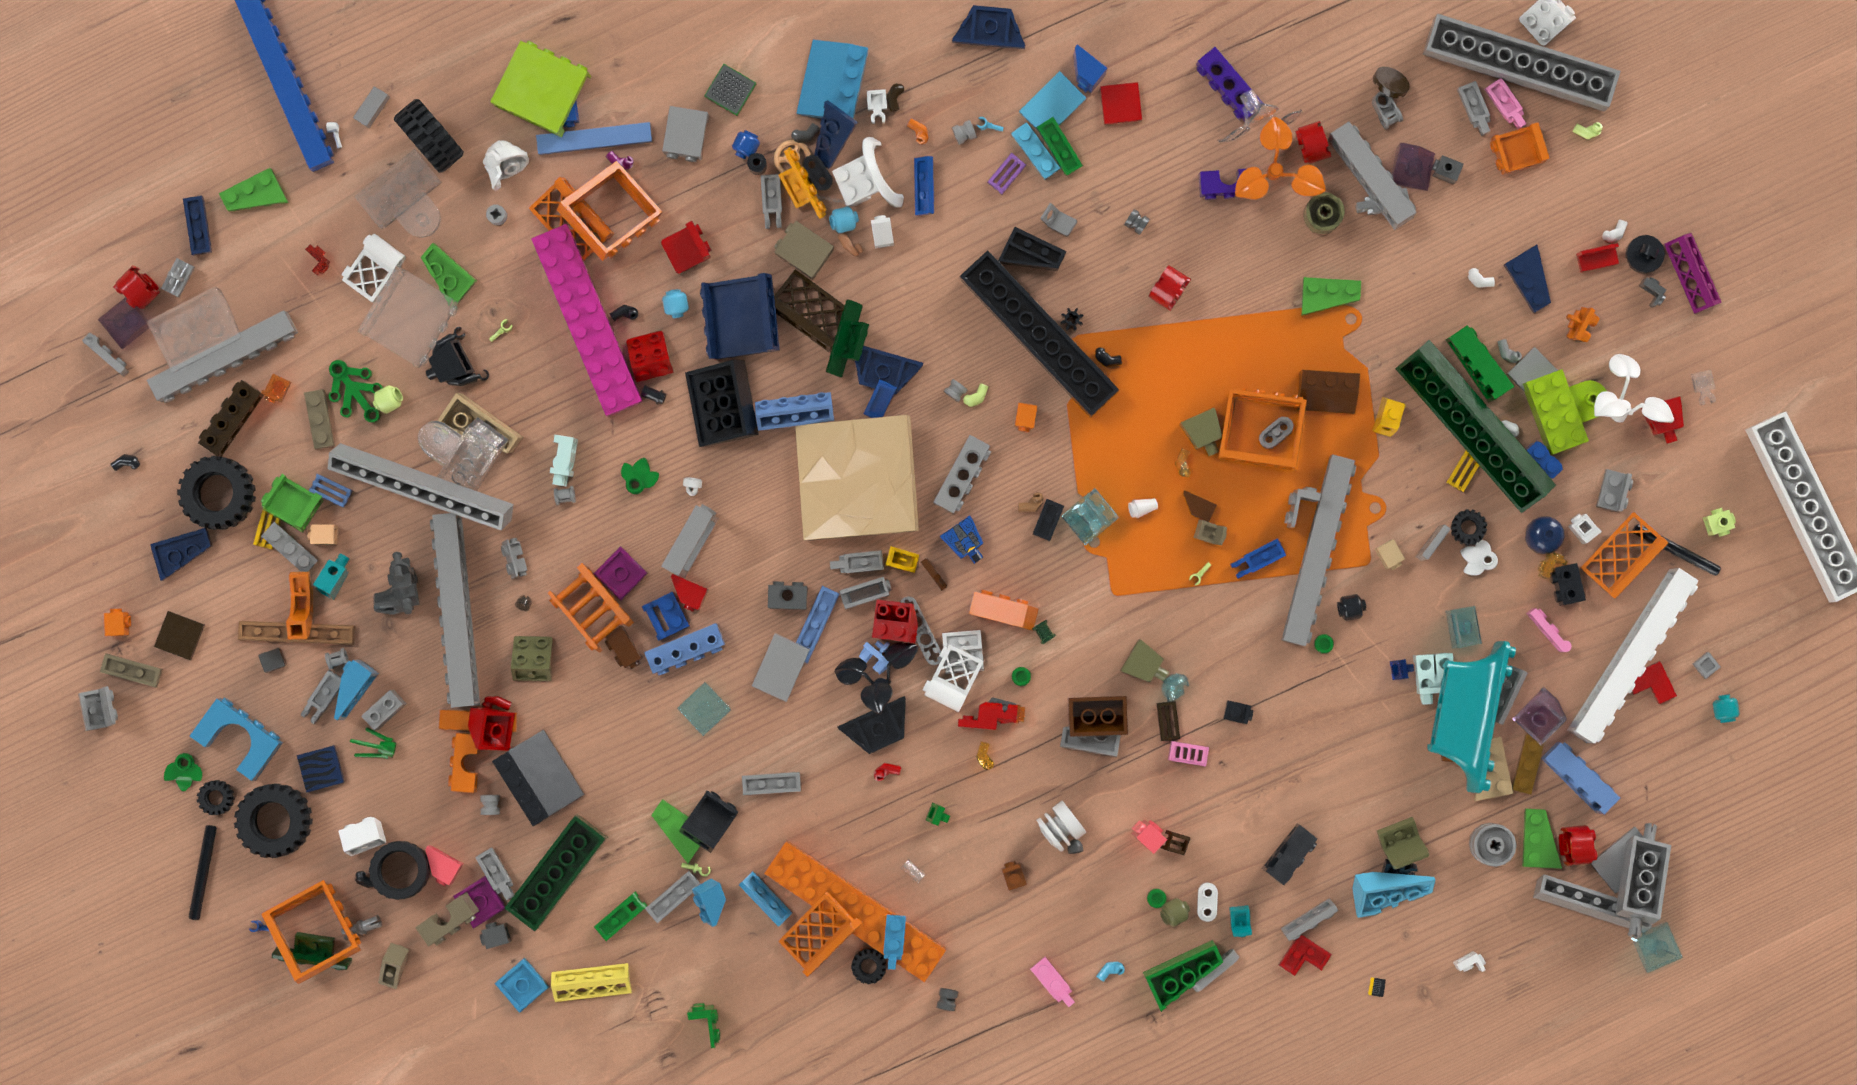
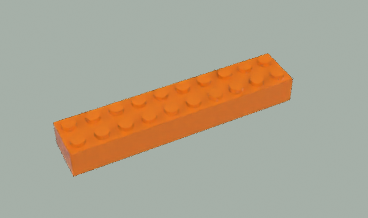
M787 840L764 874L811 906L828 892L853 919L858 918L862 922L852 934L883 954L887 914H897ZM825 899L823 901V910H831V904ZM824 914L832 919V914ZM836 915L837 924H844L846 922L841 915ZM906 921L903 955L901 960H896V964L925 983L946 952V948Z

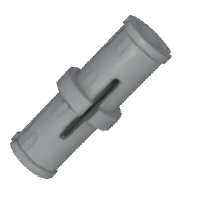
M376 915L365 921H357V924H354L351 930L353 934L357 933V935L361 934L363 936L370 930L382 927V922L373 923L380 920V917ZM347 935L343 936L345 940H348Z

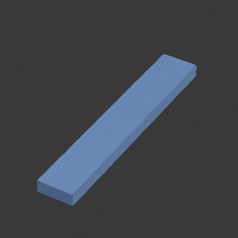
M650 122L567 131L564 132L562 137L553 133L536 135L538 154L543 155L652 142Z

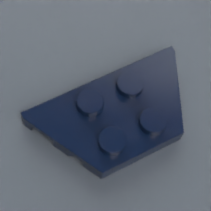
M973 5L956 35L952 38V43L1014 49H1025L1026 46L1012 9Z
M863 346L859 361H855L859 385L875 389L879 380H882L897 387L894 395L899 393L924 364L867 346Z

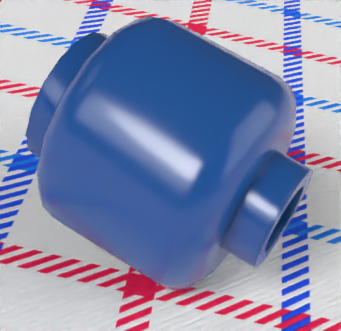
M747 130L738 132L732 144V148L736 151L735 155L746 159V157L756 153L760 145V141L757 139L758 136Z

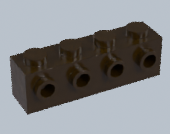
M241 380L233 386L231 396L222 402L220 412L214 414L210 420L211 425L207 430L204 429L199 436L200 441L198 444L216 456H223L265 395L246 381Z

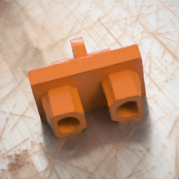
M1581 307L1580 311L1576 310L1574 315L1567 314L1566 319L1570 321L1567 327L1570 330L1566 337L1570 340L1588 342L1591 333L1586 331L1587 326L1595 327L1600 320L1594 314L1596 310L1591 307Z

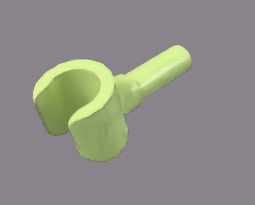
M507 319L501 322V328L489 338L491 342L504 332L508 333L512 330V325L507 329L503 327L508 322Z
M1208 562L1198 573L1192 574L1189 581L1193 576H1197L1199 581L1195 585H1198L1201 582V577L1210 568L1211 564Z

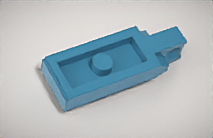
M887 914L883 954L885 959H889L888 969L896 970V960H901L903 955L906 916Z

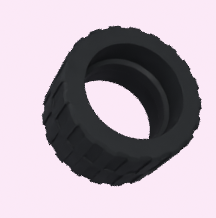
M396 841L383 845L375 852L374 857L370 861L369 878L373 887L379 894L389 899H407L416 895L426 886L430 876V865L427 855L417 845L407 841ZM395 852H405L411 855L418 866V874L415 881L410 886L402 889L389 886L384 881L381 872L384 860Z

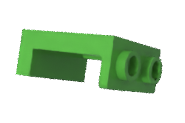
M281 474L280 477L274 479L271 491L263 496L261 506L264 511L303 533L323 503V498L321 495L311 493L286 478V475Z

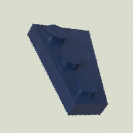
M827 100L824 102V115L821 118V130L817 138L814 155L821 159L826 168L830 169L858 122Z
M1538 245L1533 246L1504 264V267L1533 313L1551 303Z
M207 528L150 544L160 581H164L212 547Z

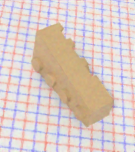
M462 393L454 395L435 423L436 426L443 427L505 453H513L523 439V436Z

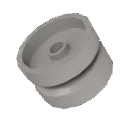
M1485 823L1474 829L1470 835L1469 847L1471 854L1476 860L1482 864L1497 867L1506 864L1512 859L1516 850V841L1512 832L1503 825ZM1491 841H1494V847L1491 848Z

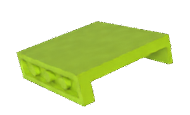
M520 40L490 102L501 110L562 137L565 132L562 127L587 77L591 79L592 76L585 66L581 64L575 66L571 64V60L563 56L560 58L555 57V53L546 48L542 51L537 48L538 45L531 41L525 43Z

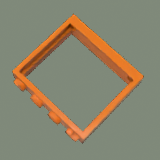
M617 161L562 200L557 208L562 217L602 261L606 258H613L618 253V249L629 246L634 237H641L649 226L654 227L660 221L659 217L662 213L658 206ZM612 178H615L648 215V218L606 249L571 208Z
M1242 387L1235 388V390L1230 389L1219 454L1220 460L1296 471L1307 400L1298 395H1292V398L1284 397L1283 393L1273 392V395L1265 394V391L1262 390L1248 392ZM1236 399L1300 408L1292 459L1227 450Z
M325 880L261 914L294 981L298 984L361 951L359 944L362 942L357 933L353 934L351 927H353L352 922L348 916L344 917L342 911L345 909L340 900L336 901L334 887L331 883L327 884ZM325 892L352 946L301 972L275 918Z

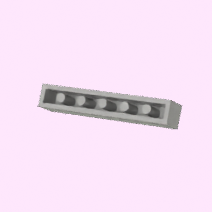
M1347 122L1330 133L1328 141L1393 229L1396 230L1413 219L1416 214L1415 205L1406 199L1403 189L1395 184L1392 174L1382 166L1381 159L1372 153L1369 143L1361 138L1358 128Z
M1542 875L1537 879L1533 898L1619 926L1630 927L1629 918L1615 915L1618 898L1548 875ZM1642 922L1641 933L1651 929L1652 924Z

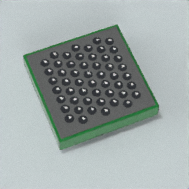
M723 64L704 97L738 116L757 83Z

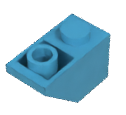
M711 878L693 888L692 891L694 903L701 912L699 913L703 923L714 927L717 925L726 898L720 883Z

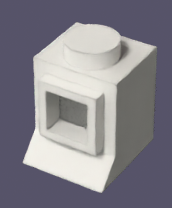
M1577 514L1570 520L1572 524L1568 526L1582 544H1587L1602 532L1587 514Z

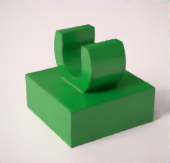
M932 802L926 821L938 826L940 820L948 823L950 815L944 813V807Z

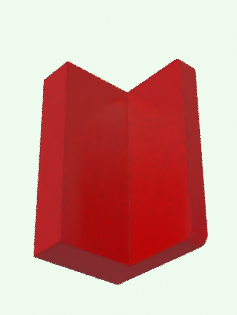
M1615 243L1577 253L1580 273L1618 265L1619 260L1616 248L1619 247V244Z

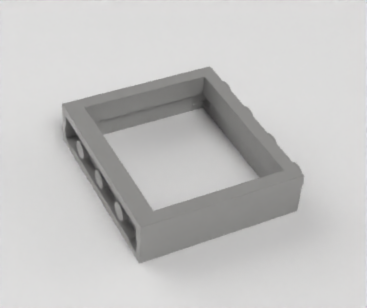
M703 504L701 507L695 506L661 567L682 578L687 576L719 519L715 516L716 512Z

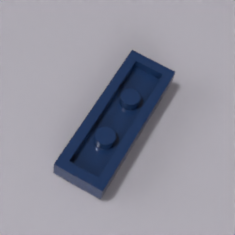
M201 195L183 198L191 255L212 253L204 197Z

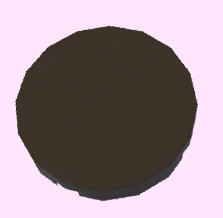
M1380 67L1373 75L1374 84L1377 83L1379 91L1386 96L1392 98L1404 97L1410 89L1407 78L1396 69Z

